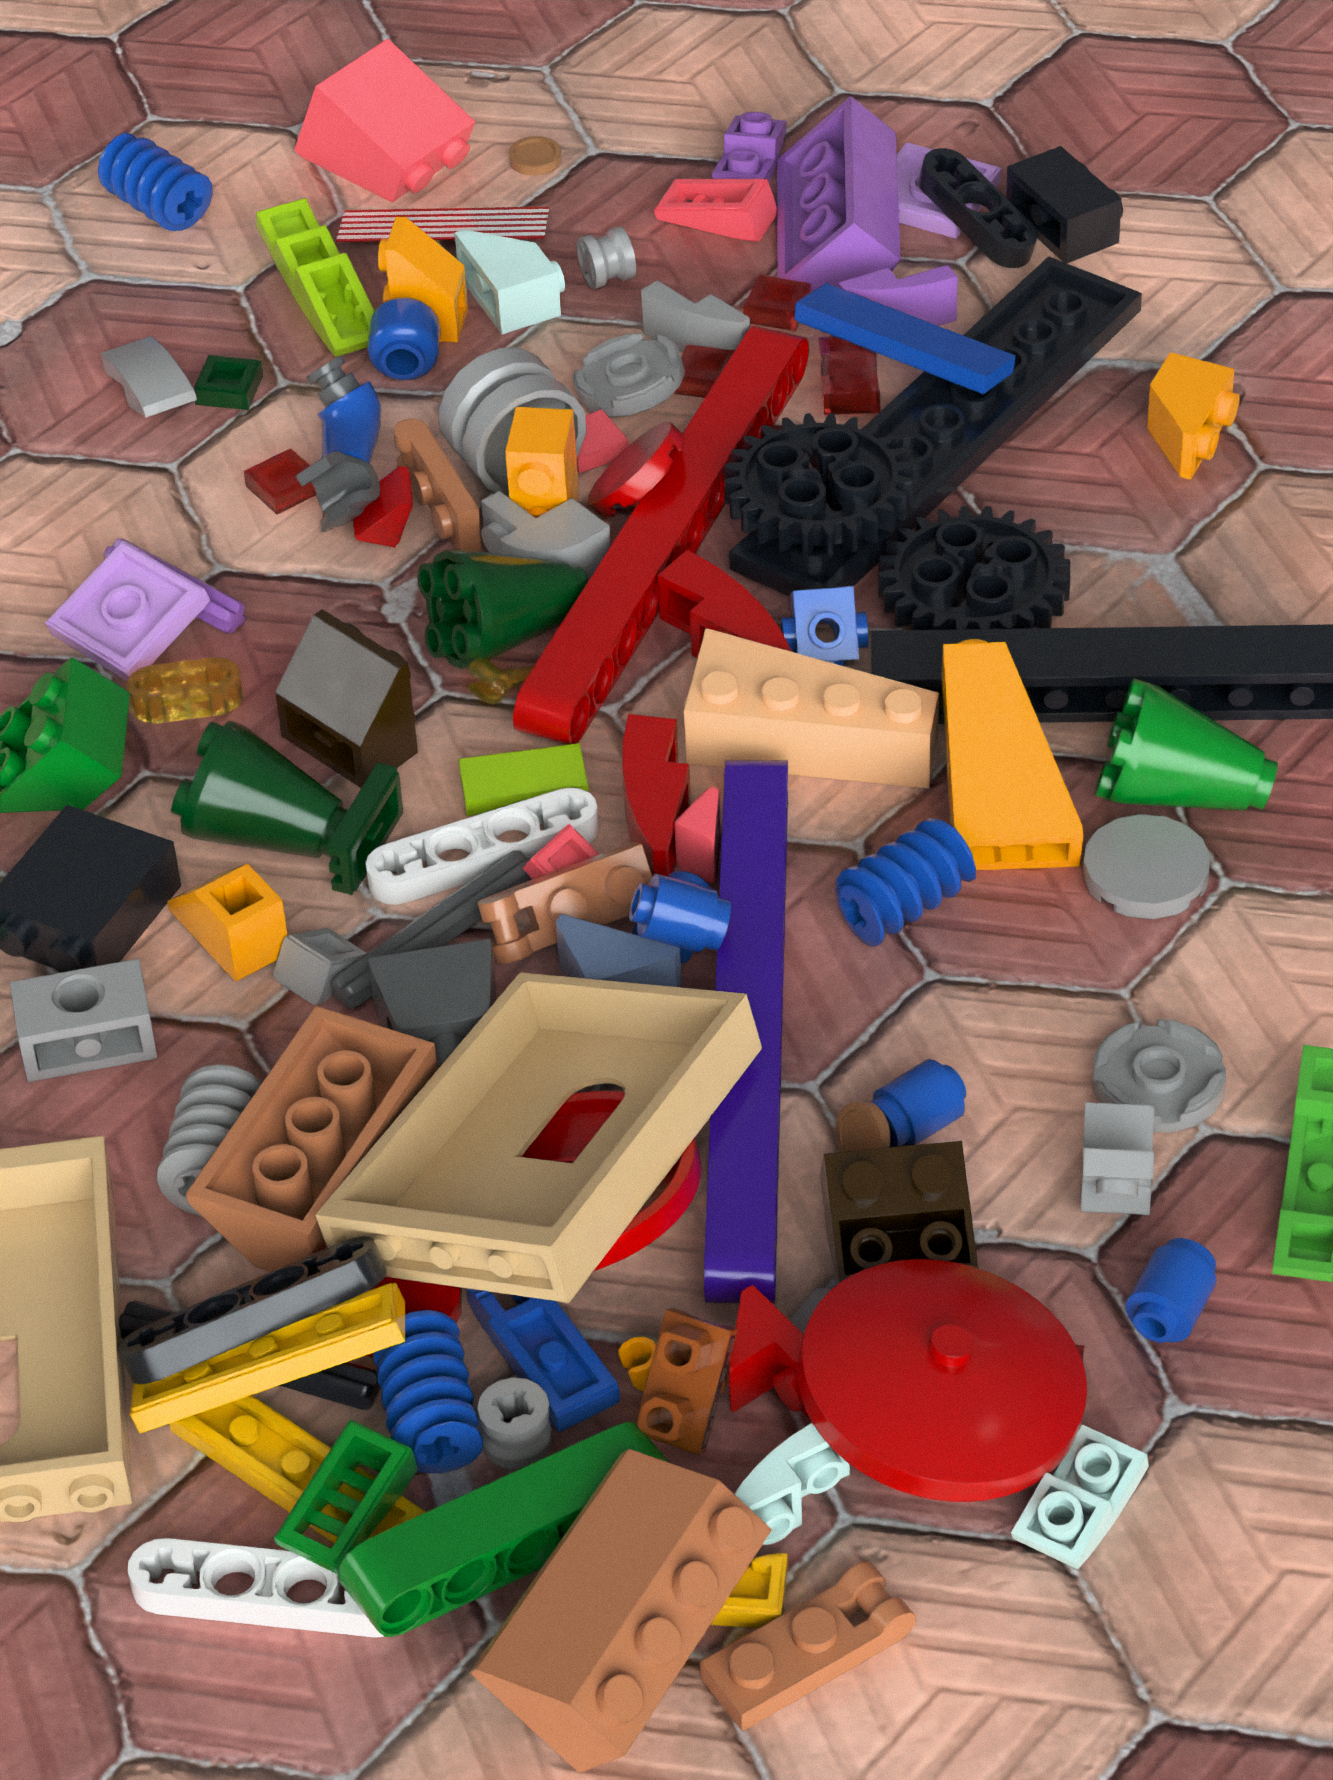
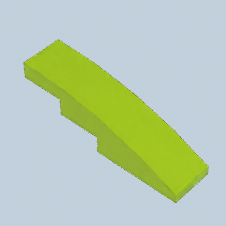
M303 198L256 212V226L279 272L308 321L334 357L367 348L369 325L374 309L347 253H339L327 226H319L307 199Z

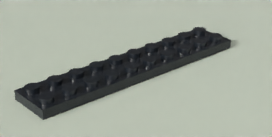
M1048 256L963 335L1015 355L1014 370L1010 376L986 393L981 394L924 371L861 429L864 430L876 424L879 426V438L894 435L896 437V448H906L907 462L913 463V503L908 504V516L906 519H896V530L893 533L878 529V543L876 544L868 542L861 537L857 539V551L854 552L841 543L835 544V551L832 556H828L822 546H814L808 556H803L801 544L794 543L789 549L781 552L779 551V539L777 538L764 544L758 543V530L750 532L729 551L730 570L789 597L792 591L855 586L879 563V557L886 555V542L898 541L899 528L903 527L913 530L916 527L917 517L926 518L1141 311L1142 293Z

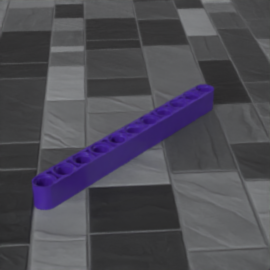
M725 760L719 898L730 901L731 914L725 937L717 950L715 991L747 994L762 1049L710 1117L704 1253L705 1303H739L741 1291L754 1285L772 1304H775L788 831V760Z

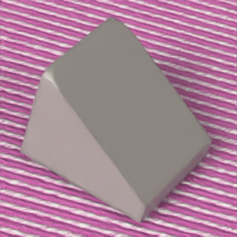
M329 928L291 934L284 937L273 977L277 982L312 1005H319L334 995L331 982L333 977L367 953Z

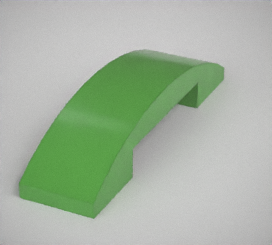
M1303 1045L1272 1274L1333 1282V1049Z

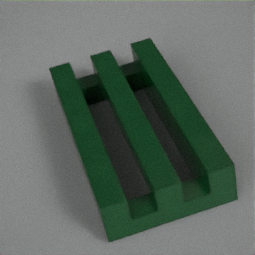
M376 763L327 843V855L333 856L329 862L330 873L335 874L331 880L332 890L353 895L354 891H357L367 874L365 863L368 855L374 849L385 844L402 816L403 803L397 767Z

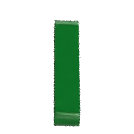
M624 1422L363 1541L351 1550L340 1564L338 1571L339 1582L384 1637H394L404 1634L541 1569L622 1452L631 1449L669 1462V1460L651 1439L638 1429L636 1423Z

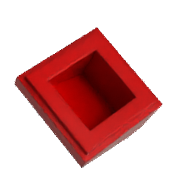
M403 466L397 467L379 481V497L364 507L361 515L353 519L354 537L357 540L394 548L396 544H399L413 507L410 472H408V467Z

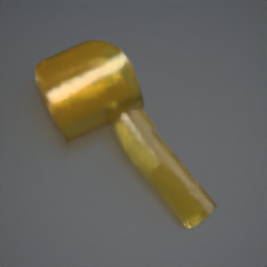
M489 659L475 660L469 665L468 671L480 681L467 685V689L488 704H497L506 697L510 687L524 683L535 665L502 671Z

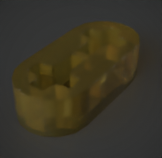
M209 657L146 666L132 673L126 685L127 691L130 692L129 705L132 715L139 721L146 723H165L226 714L240 705L244 694L238 665L222 657Z

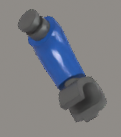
M341 355L306 377L310 385L317 382L322 390L317 394L325 406V409L317 414L322 421V456L320 460L295 475L302 487L312 483L316 490L323 512V517L320 520L321 532H327L335 526L346 525L361 515L364 507L374 502L380 495L378 476L370 461L381 425V405L370 381L360 386L352 372L345 375L341 369V366L345 364Z

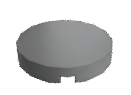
M630 333L609 339L591 349L582 359L584 367L580 372L576 369L573 375L580 404L591 413L602 409L608 417L630 416L643 412L667 400L681 386L685 375L677 344L666 336L655 334L656 341L644 340L642 333Z
M1137 814L1114 819L1095 831L1086 843L1083 879L1089 893L1100 903L1102 897L1107 902L1114 904L1115 912L1133 918L1158 919L1178 915L1190 908L1191 900L1199 894L1201 895L1200 898L1208 888L1211 855L1203 838L1186 824L1165 816Z
M1157 1019V1026L1140 1027V1021L1125 1024L1106 1036L1099 1046L1094 1057L1093 1090L1099 1103L1154 1105L1153 1132L1171 1133L1195 1127L1215 1113L1224 1098L1226 1069L1222 1063L1223 1055L1218 1045L1199 1029L1175 1020Z

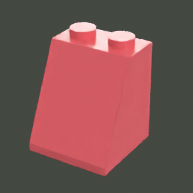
M386 39L315 86L294 151L302 158L390 202H394L408 191L417 193L430 182L434 173L444 166L448 169L457 166L470 150V145L467 142L475 121L389 39Z

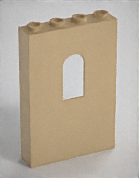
M520 972L315 1214L327 1248L351 1238L371 1237L386 1267L387 1273L385 1277L570 1303L761 1051L762 1046L747 994ZM596 1084H614L625 1090V1096L574 1163L521 1157L565 1101L575 1092Z
M104 1136L0 1149V1342L17 1339L20 1421L16 1432L7 1442L0 1445V1522H25L35 1517L78 1511L98 1512L108 1507L133 1504L124 1363L117 1350L119 1343L123 1339L119 1327L121 1304L114 1188Z

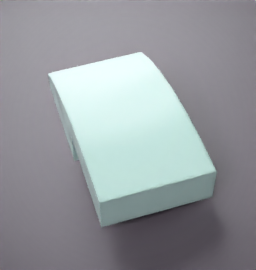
M810 1423L771 1451L742 1482L735 1495L772 1529L763 1545L774 1544L785 1538L793 1529L802 1525L801 1498L810 1493L818 1494L832 1488L841 1478L850 1475V1464L828 1445L813 1423Z
M1082 1424L1072 1447L1058 1466L1054 1475L1044 1474L1012 1530V1538L1078 1570L1110 1530L1149 1467L1147 1454Z

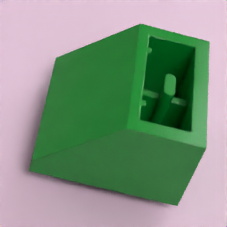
M71 657L53 674L47 672L42 675L34 685L31 694L17 707L9 706L0 715V813L62 811L66 805L84 810L115 783L122 775L130 692Z

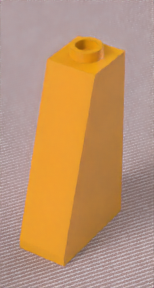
M968 639L958 644H943L941 678L950 825L959 832L967 843L973 855L976 870L1080 867L1083 843L1082 823L1006 642L988 643L980 639Z

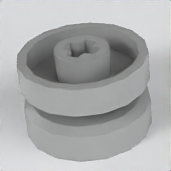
M498 348L475 358L462 368L444 392L438 411L440 432L463 461L467 462L471 470L487 489L494 492L500 491L506 496H509L505 450L516 407L572 409L574 411L576 456L580 452L586 435L585 412L577 399L563 383L556 380L551 370L537 355L522 348Z

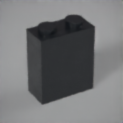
M66 805L0 883V949L10 956L23 957L54 968L59 973L120 962L166 906L167 901L181 887L174 841Z

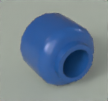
M407 297L394 298L382 303L372 315L367 344L369 359L377 371L389 378L398 380H412L426 375L435 366L439 355L441 328L438 316L430 306L416 299Z

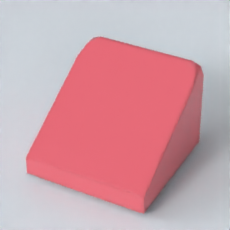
M711 786L674 822L677 868L693 873L708 883L716 881L721 836L719 789Z

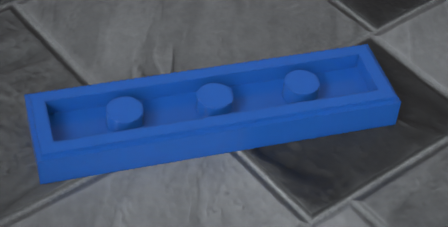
M828 283L823 284L796 302L794 320L981 394L986 393L1010 376L1014 370L1015 355Z

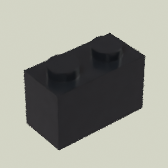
M1062 146L1007 166L1006 198L1035 226L1038 232L1037 239L1060 260L1070 263L1119 243L1120 219L1123 216L1121 198Z

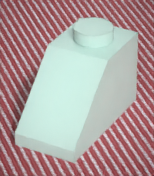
M465 229L455 232L457 260L465 266L466 287L501 335L561 316L560 293L565 291L562 270L555 260L549 261L535 242Z

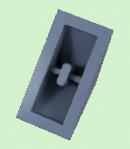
M560 914L556 921L559 968L565 977L682 988L679 947L642 938L638 935Z

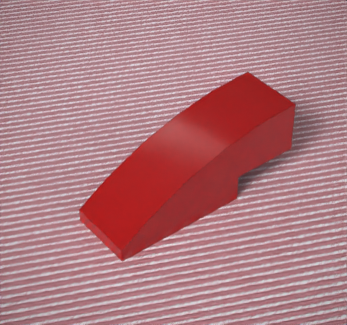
M686 550L658 574L660 620L691 635V655L698 659L706 628L792 652L781 629L764 606L739 582L716 565Z
M628 714L623 738V785L625 816L630 843L637 842L642 844L652 877L655 874L668 877L674 872L677 863L674 822L691 805L689 764L679 763L677 719Z

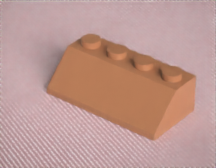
M315 1006L187 1191V1202L259 1269L272 1272L326 1249L327 1246L315 1214L438 1070L435 1043Z
M628 1449L619 1455L469 1673L578 1773L626 1755L772 1529L720 1480Z

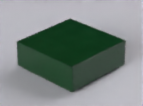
M208 355L194 386L197 398L195 405L249 410L263 378L262 361Z

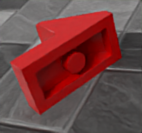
M751 1285L741 1291L735 1327L738 1331L729 1364L730 1410L735 1412L775 1387L778 1396L789 1409L795 1412L801 1410L809 1418L799 1392L797 1377L798 1358L804 1334L754 1285Z

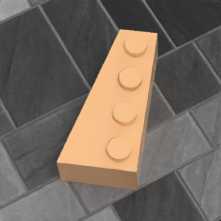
M706 628L684 708L686 764L725 768V760H788V774L929 789L938 749L939 693Z

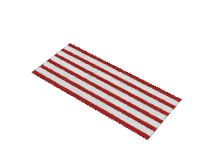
M549 207L344 210L336 242L381 241L382 238H389L395 217H407L433 240H455V232L464 229L513 239L545 238Z

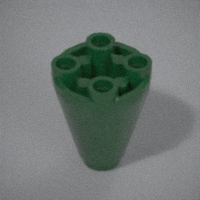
M457 548L438 553L432 562L421 564L417 574L420 592L426 598L430 622L425 629V642L428 651L432 657H445L451 665L460 669L482 664L561 625L586 586L588 578L581 567L577 565L569 566L562 561Z
M228 721L224 726L210 722L197 748V756L203 759L193 781L187 778L182 781L172 802L171 813L181 817L182 834L197 840L320 858L322 854L327 855L326 845L348 811L343 808V801L246 726L235 721Z

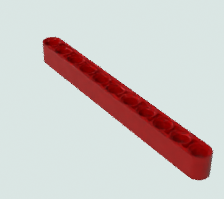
M751 326L682 433L684 435L683 450L677 452L674 448L672 449L669 456L674 461L670 465V470L640 499L521 686L513 711V725L517 732L567 745L580 742L660 612L658 574L686 550L695 554L724 508L725 464L732 463L731 451L733 449H744V437L746 435L761 439V426L767 425L773 428L805 374L809 358V341L806 337L757 326Z

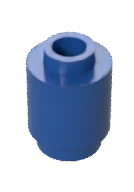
M655 874L648 885L640 883L637 886L630 906L629 919L638 923L637 933L639 937L700 953L703 948L716 951L721 946L728 928L731 903L729 900L718 898L717 891L714 889Z
M927 1059L877 1089L873 1094L871 1102L882 1110L887 1119L890 1130V1147L917 1145L961 1118L965 1111L964 1099L966 1098V1088L959 1074L951 1066L942 1065L935 1060Z
M1174 1238L1169 1240L1165 1246L1157 1248L1152 1253L1125 1306L1129 1319L1134 1324L1136 1330L1145 1338L1154 1342L1173 1343L1183 1341L1190 1335L1216 1286V1261L1204 1246L1190 1239Z

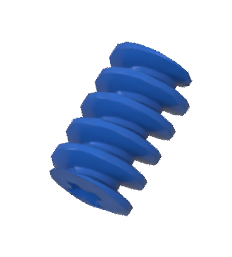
M124 132L115 137L106 146L99 160L98 175L103 187L169 231H182L193 226L203 217L210 206L213 188L208 176L197 172L194 167L183 163L180 158L171 155L166 149L157 146L150 139L145 137L136 138L133 134Z
M930 818L920 822L914 830L899 835L895 842L883 845L876 854L864 857L857 866L843 870L836 880L835 892L838 906L845 922L854 935L870 947L878 946L883 942L884 932L897 934L902 930L904 920L915 922L921 918L923 908L933 910L939 907L942 902V896L951 898L958 895L961 890V880L970 882L976 879V866L973 855L959 832L943 820Z
M432 1310L406 1314L405 1342L374 1352L373 1360L378 1368L377 1380L382 1390L381 1401L386 1411L385 1422L391 1435L390 1438L413 1449L418 1468L417 1472L441 1474L458 1470L472 1463L482 1452L483 1438L477 1429L479 1419L472 1406L474 1396L468 1384L469 1372L463 1361L464 1349L458 1339L460 1330L455 1320L444 1313Z

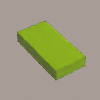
M580 743L458 759L467 816L486 813L564 788H579L589 792Z

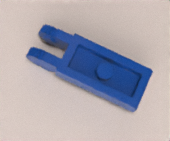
M475 1289L466 1290L467 1301L470 1304L473 1315L480 1322L481 1327L489 1335V1339L517 1377L539 1384L546 1392L550 1407L549 1421L558 1433L620 1403V1391L617 1381L556 1301L510 1295L518 1305L505 1311L492 1292Z

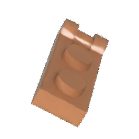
M405 419L398 422L393 429L395 447L401 451L396 461L397 467H408L415 497L421 506L428 504L431 509L437 534L442 540L449 538L455 549L483 552L479 508L431 431L423 421L418 419Z
M631 842L479 900L477 905L482 921L490 922L496 940L491 944L496 964L512 963L528 957L537 950L556 944V921L560 914L599 925H606L629 916L631 902L637 886L640 883L648 885L652 878L642 844ZM526 908L532 927L519 931L514 914Z
M861 1562L850 1568L841 1577L838 1584L700 1661L701 1680L743 1732L905 1638L914 1627L916 1616L903 1599L899 1597L891 1598L884 1590L886 1586L885 1578L871 1562ZM863 1610L869 1617L868 1620L854 1627L847 1618Z

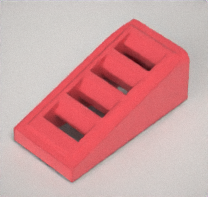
M675 179L654 209L656 219L734 239L760 242L777 216V206L768 179Z

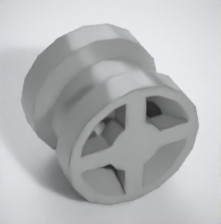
M623 227L610 228L605 236L595 238L588 234L577 239L578 262L589 288L594 290L604 287L608 280L618 278L621 281L635 278V254L628 234Z
M516 1377L502 1379L488 1386L480 1396L477 1406L481 1426L480 1434L483 1438L482 1448L487 1458L502 1468L515 1470L543 1459L550 1451L552 1443V1430L549 1422L550 1407L546 1392L539 1384L528 1379ZM513 1418L511 1423L504 1422L507 1419Z

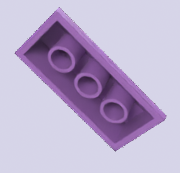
M852 96L846 99L777 159L778 288L785 293H810L825 283L839 288V282L885 268L893 271L901 260L896 132Z

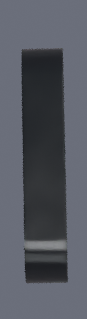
M946 148L929 151L924 157L918 178L920 189L994 263L1007 268L1025 266L1031 260L1038 238L1035 226L962 154ZM965 204H980L988 208L990 212H976L969 209Z

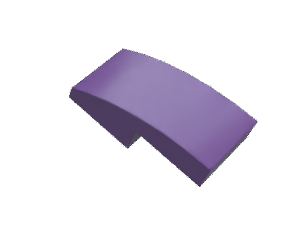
M747 112L741 116L736 115L724 134V154L712 172V179H768L770 185L777 166V159L780 157L787 121L772 119L769 114L764 112Z
M949 265L902 279H897L889 268H885L839 282V288L937 326L957 321L958 276Z

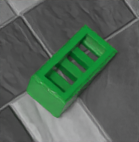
M350 1419L275 1535V1543L338 1574L340 1564L346 1555L357 1545L367 1540L414 1477L418 1468L413 1449ZM361 1464L379 1474L373 1481L354 1472V1470ZM343 1484H346L364 1493L365 1496L359 1502L338 1492ZM329 1504L352 1515V1517L345 1524L321 1511ZM312 1524L337 1536L338 1539L333 1547L329 1548L303 1535V1533Z

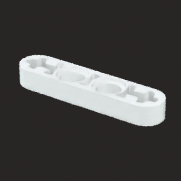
M559 789L384 844L374 849L368 855L365 863L369 892L377 901L384 904L398 905L465 885L512 851H521L526 858L531 859L568 824L588 843H591L597 837L599 831L596 799L591 793L583 789ZM540 824L543 825L542 831L540 830ZM512 830L522 831L528 835L524 840L514 843H506L497 839L500 834ZM450 849H463L470 853L466 858L453 862L445 861L438 857L442 852ZM422 861L427 862L426 868H423Z
M164 1538L154 1539L142 1544L133 1552L128 1561V1577L133 1597L136 1603L148 1612L160 1615L347 1635L384 1637L375 1629L347 1591H344L345 1604H341L340 1587L343 1585L339 1582L338 1574L291 1551ZM163 1569L174 1570V1573L165 1576L163 1583L155 1584L151 1582V1579L159 1578ZM200 1571L201 1587L199 1589H192L191 1583L197 1584L196 1573ZM232 1572L246 1573L255 1579L248 1590L238 1595L228 1596L214 1589L219 1579ZM302 1580H316L327 1587L320 1598L310 1603H298L286 1596L289 1588Z

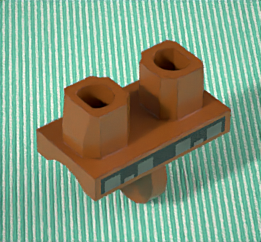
M676 1308L665 1310L636 1420L639 1430L650 1439L697 1455L706 1452L720 1395L724 1393L728 1379L726 1373L738 1331L737 1328L703 1320Z

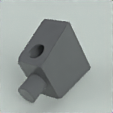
M490 939L368 958L374 1009L382 1027L435 1043L438 1069L496 1001L495 974Z

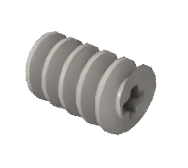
M220 1064L205 1066L192 1072L182 1085L180 1100L175 1108V1117L170 1125L169 1138L164 1145L163 1158L158 1165L156 1180L161 1193L173 1205L185 1212L201 1216L187 1202L186 1193L261 1086L262 1081L252 1073L236 1066Z

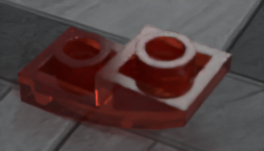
M832 335L818 337L824 415H829L830 413L835 415L880 413V389L877 377L876 352Z

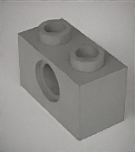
M140 959L10 982L17 1036L27 1082L157 1059Z

